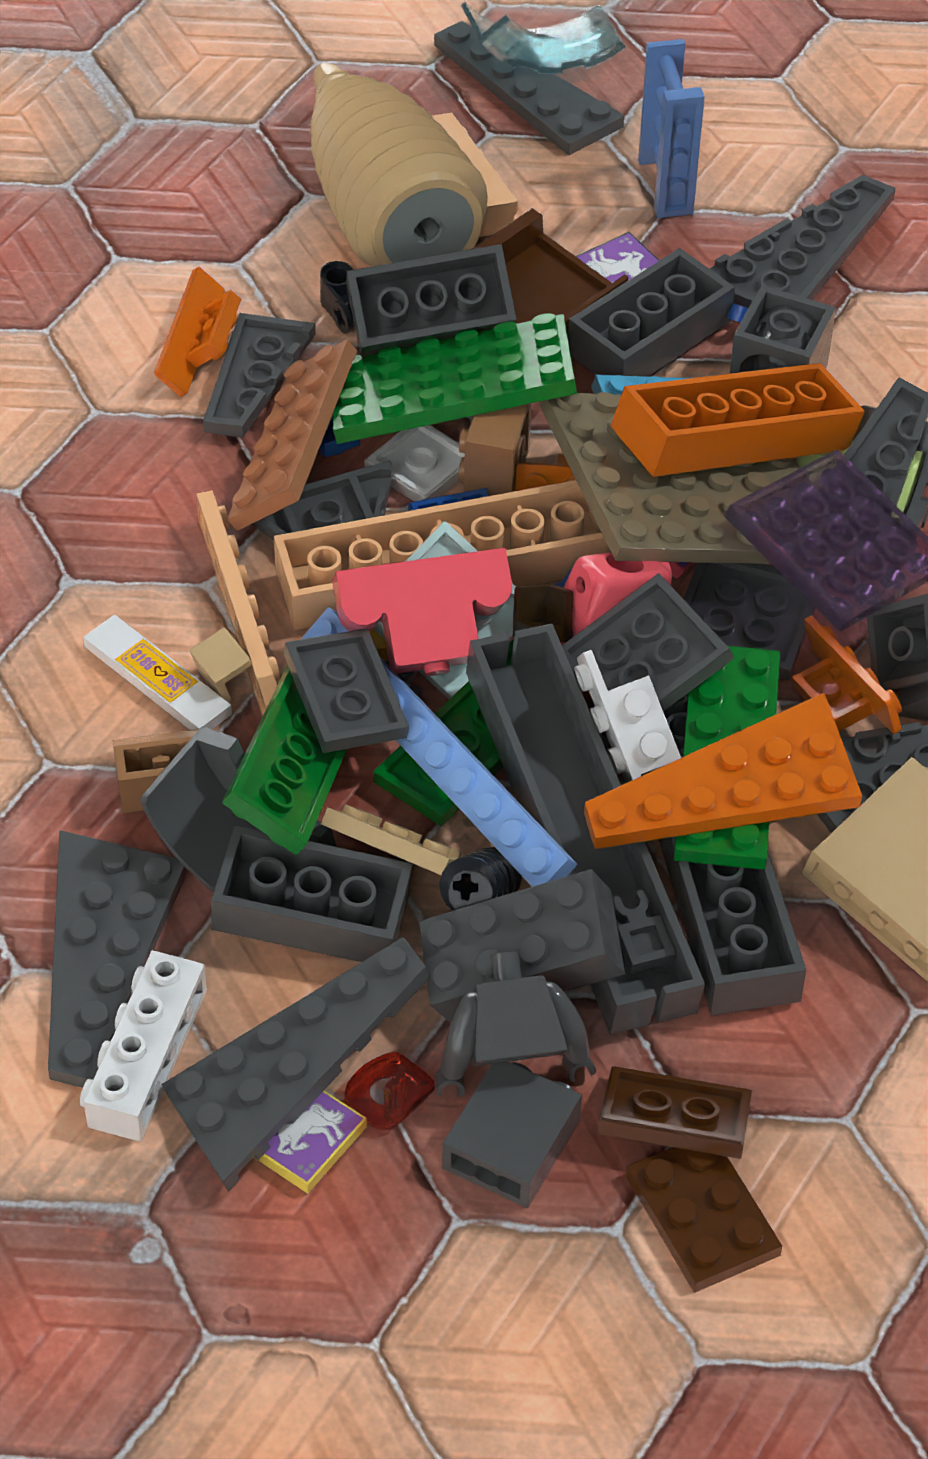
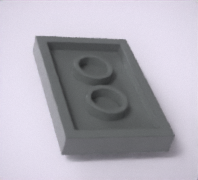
M368 628L285 642L284 657L323 753L407 738L409 725Z

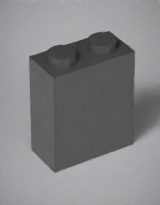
M504 1062L491 1064L443 1142L442 1169L529 1208L580 1121L582 1095L563 1082H552L532 1073L528 1067L521 1063Z

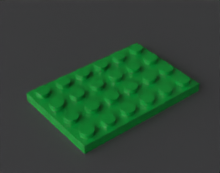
M545 313L534 317L532 321L518 324L515 322H503L490 330L480 332L465 330L456 334L455 337L443 340L427 338L410 347L390 346L381 349L377 354L363 357L356 354L333 412V431L336 443H346L577 394L564 315Z

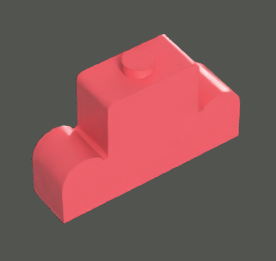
M506 547L340 570L335 572L332 579L337 614L342 626L348 631L367 628L371 631L378 622H381L384 630L389 666L396 674L424 670L425 676H434L450 672L449 666L467 664L470 641L478 639L474 613L482 616L497 613L504 606L512 592V580Z

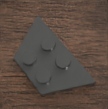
M388 460L306 484L298 502L252 525L274 541L275 535L384 516L393 479L392 463Z

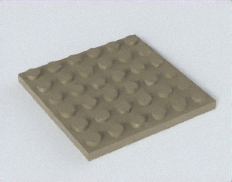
M600 392L598 394L577 393L540 401L539 405L615 561L843 565L848 552L824 509L818 502L814 501L815 493L795 458L653 477L610 427L621 395Z

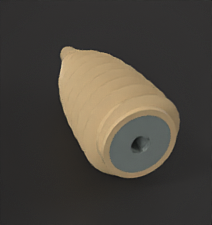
M322 63L317 66L313 75L316 94L311 119V150L316 172L322 184L323 192L330 204L331 211L355 254L366 264L373 267L473 249L479 238L482 222L487 210V187L482 174L472 164L466 153L460 149L457 142L440 123L433 119L429 112L394 86L379 82L373 78L350 75L332 63Z

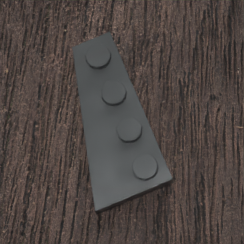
M898 377L814 496V501L818 502L824 511L883 544L928 418V392Z

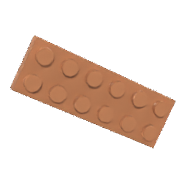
M348 339L335 346L327 345L323 347L314 357L305 362L298 360L285 371V380L280 391L274 397L275 404L271 414L264 422L265 428L261 438L254 446L255 452L252 460L243 472V482L232 499L234 503L227 521L237 531L299 501L357 352V349Z

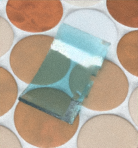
M466 2L461 4L481 44L498 59L513 67L518 65L534 69L536 73L562 74L564 69L582 65L586 69L597 65L626 48L600 5L565 23L544 28L525 29L515 23L507 14L497 22H494L480 15Z

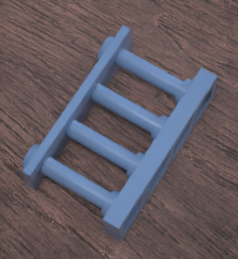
M684 39L647 43L638 162L639 165L656 163L657 178L654 210L657 218L694 214L705 96L701 87L683 88Z

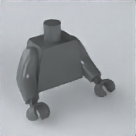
M510 951L490 955L494 982L477 984L473 991L466 993L460 1001L448 1031L442 1066L436 1072L435 1077L438 1096H442V1088L444 1086L453 1084L457 1086V1097H462L465 1094L463 1075L470 1061L472 1067L556 1056L562 1055L565 1052L562 1058V1065L571 1082L576 1081L574 1073L578 1068L586 1066L591 1076L596 1073V1068L589 1056V1043L585 1025L571 1000L556 983L546 982L544 975L522 978L518 951Z

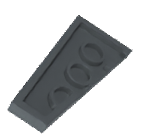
M239 313L203 420L204 432L243 438L285 379V371L300 358L316 335L315 323Z

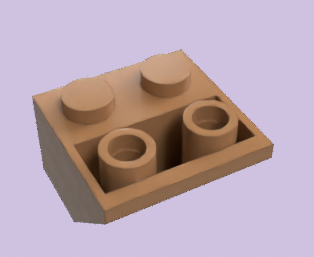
M199 729L112 740L122 814L144 811L141 805V797Z

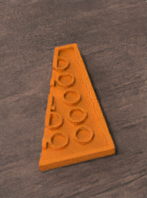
M822 693L586 801L584 816L594 849L857 808L861 806L862 793L825 693Z

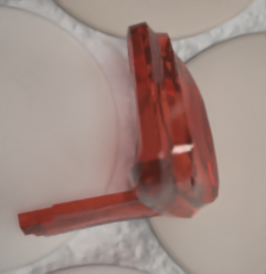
M392 1051L372 1059L358 1069L348 1081L343 1096L347 1106L366 1117L369 1125L379 1130H389L400 1124L435 1090V1083L430 1075L399 1052ZM391 1078L383 1086L384 1105H380L371 1097L370 1089L375 1082Z

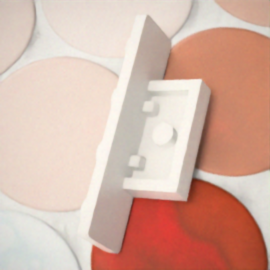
M592 650L586 651L577 657L579 665L574 667L576 678L583 691L589 690L595 705V707L591 708V715L599 733L605 732L611 745V748L607 749V754L616 775L621 773L625 783L641 777L644 773L681 758L649 675L608 691Z

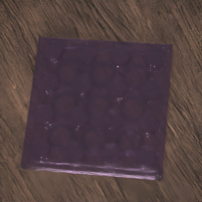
M838 449L736 501L728 507L724 515L840 632L880 610L883 605L894 602L928 582V536Z

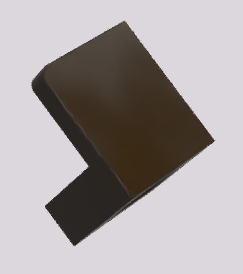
M553 584L516 586L514 589L512 637H515V631L553 624L560 642L569 641L571 639L573 592Z

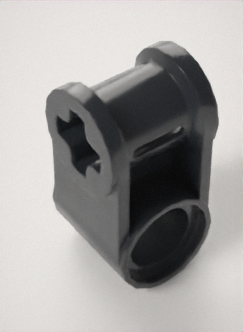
M332 261L325 264L320 271V303L334 319L339 330L344 334H348L353 331L355 326L346 285L347 271L354 269L343 261Z

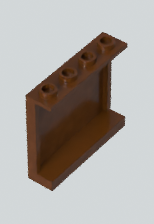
M533 208L473 248L502 244L517 319L516 324L532 321L534 317L545 313L563 314L567 335L569 318L626 283L629 278L624 274L612 283L543 233V215Z

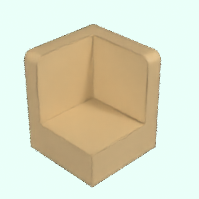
M224 627L190 649L189 652L199 674L210 688L224 700L230 702L232 699L225 683L249 668L252 663L249 656Z

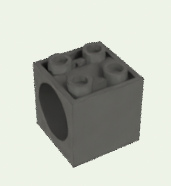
M761 285L734 334L730 374L821 363L826 368L829 359L836 307Z

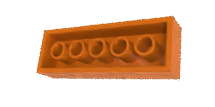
M821 363L624 386L610 427L653 477L844 451L852 444L865 410Z

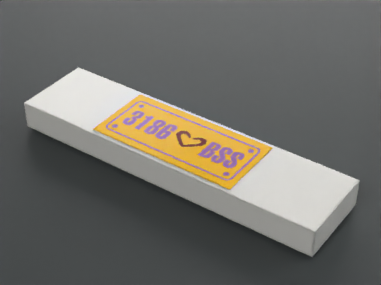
M115 614L83 637L85 648L189 730L200 729L202 726L214 729L232 715L231 704Z

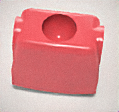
M611 552L578 558L564 585L565 589L573 592L571 627L573 637L658 573L671 585L672 573L669 562L615 561Z

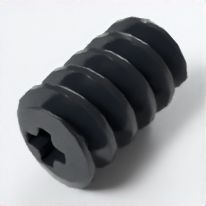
M495 847L483 848L448 864L442 872L440 879V893L446 906L454 911L517 892L521 885L522 876Z

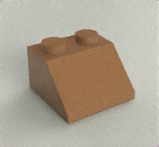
M531 403L474 415L470 428H463L459 441V452L465 453V457L461 459L458 480L464 482V492L487 488L489 495L493 496L515 491L516 466L519 462H526L529 453Z

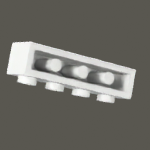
M153 950L145 966H139L135 971L131 986V998L128 1004L122 1003L115 1018L116 1031L111 1041L106 1040L102 1044L97 1062L98 1071L94 1080L87 1079L80 1097V1106L85 1108L88 1128L142 1142L164 1091L161 1084L166 1082L171 1075L207 991L205 964Z

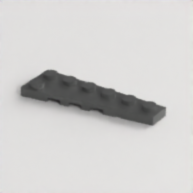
M460 21L434 34L435 47L568 156L624 127V115L611 108L609 103L599 101L464 21Z

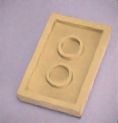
M346 804L342 812L327 807L321 825L439 875H442V872L449 863L460 858L462 854L457 849L425 838L422 845L419 843L422 837L421 834L385 821L383 827H380L382 818Z

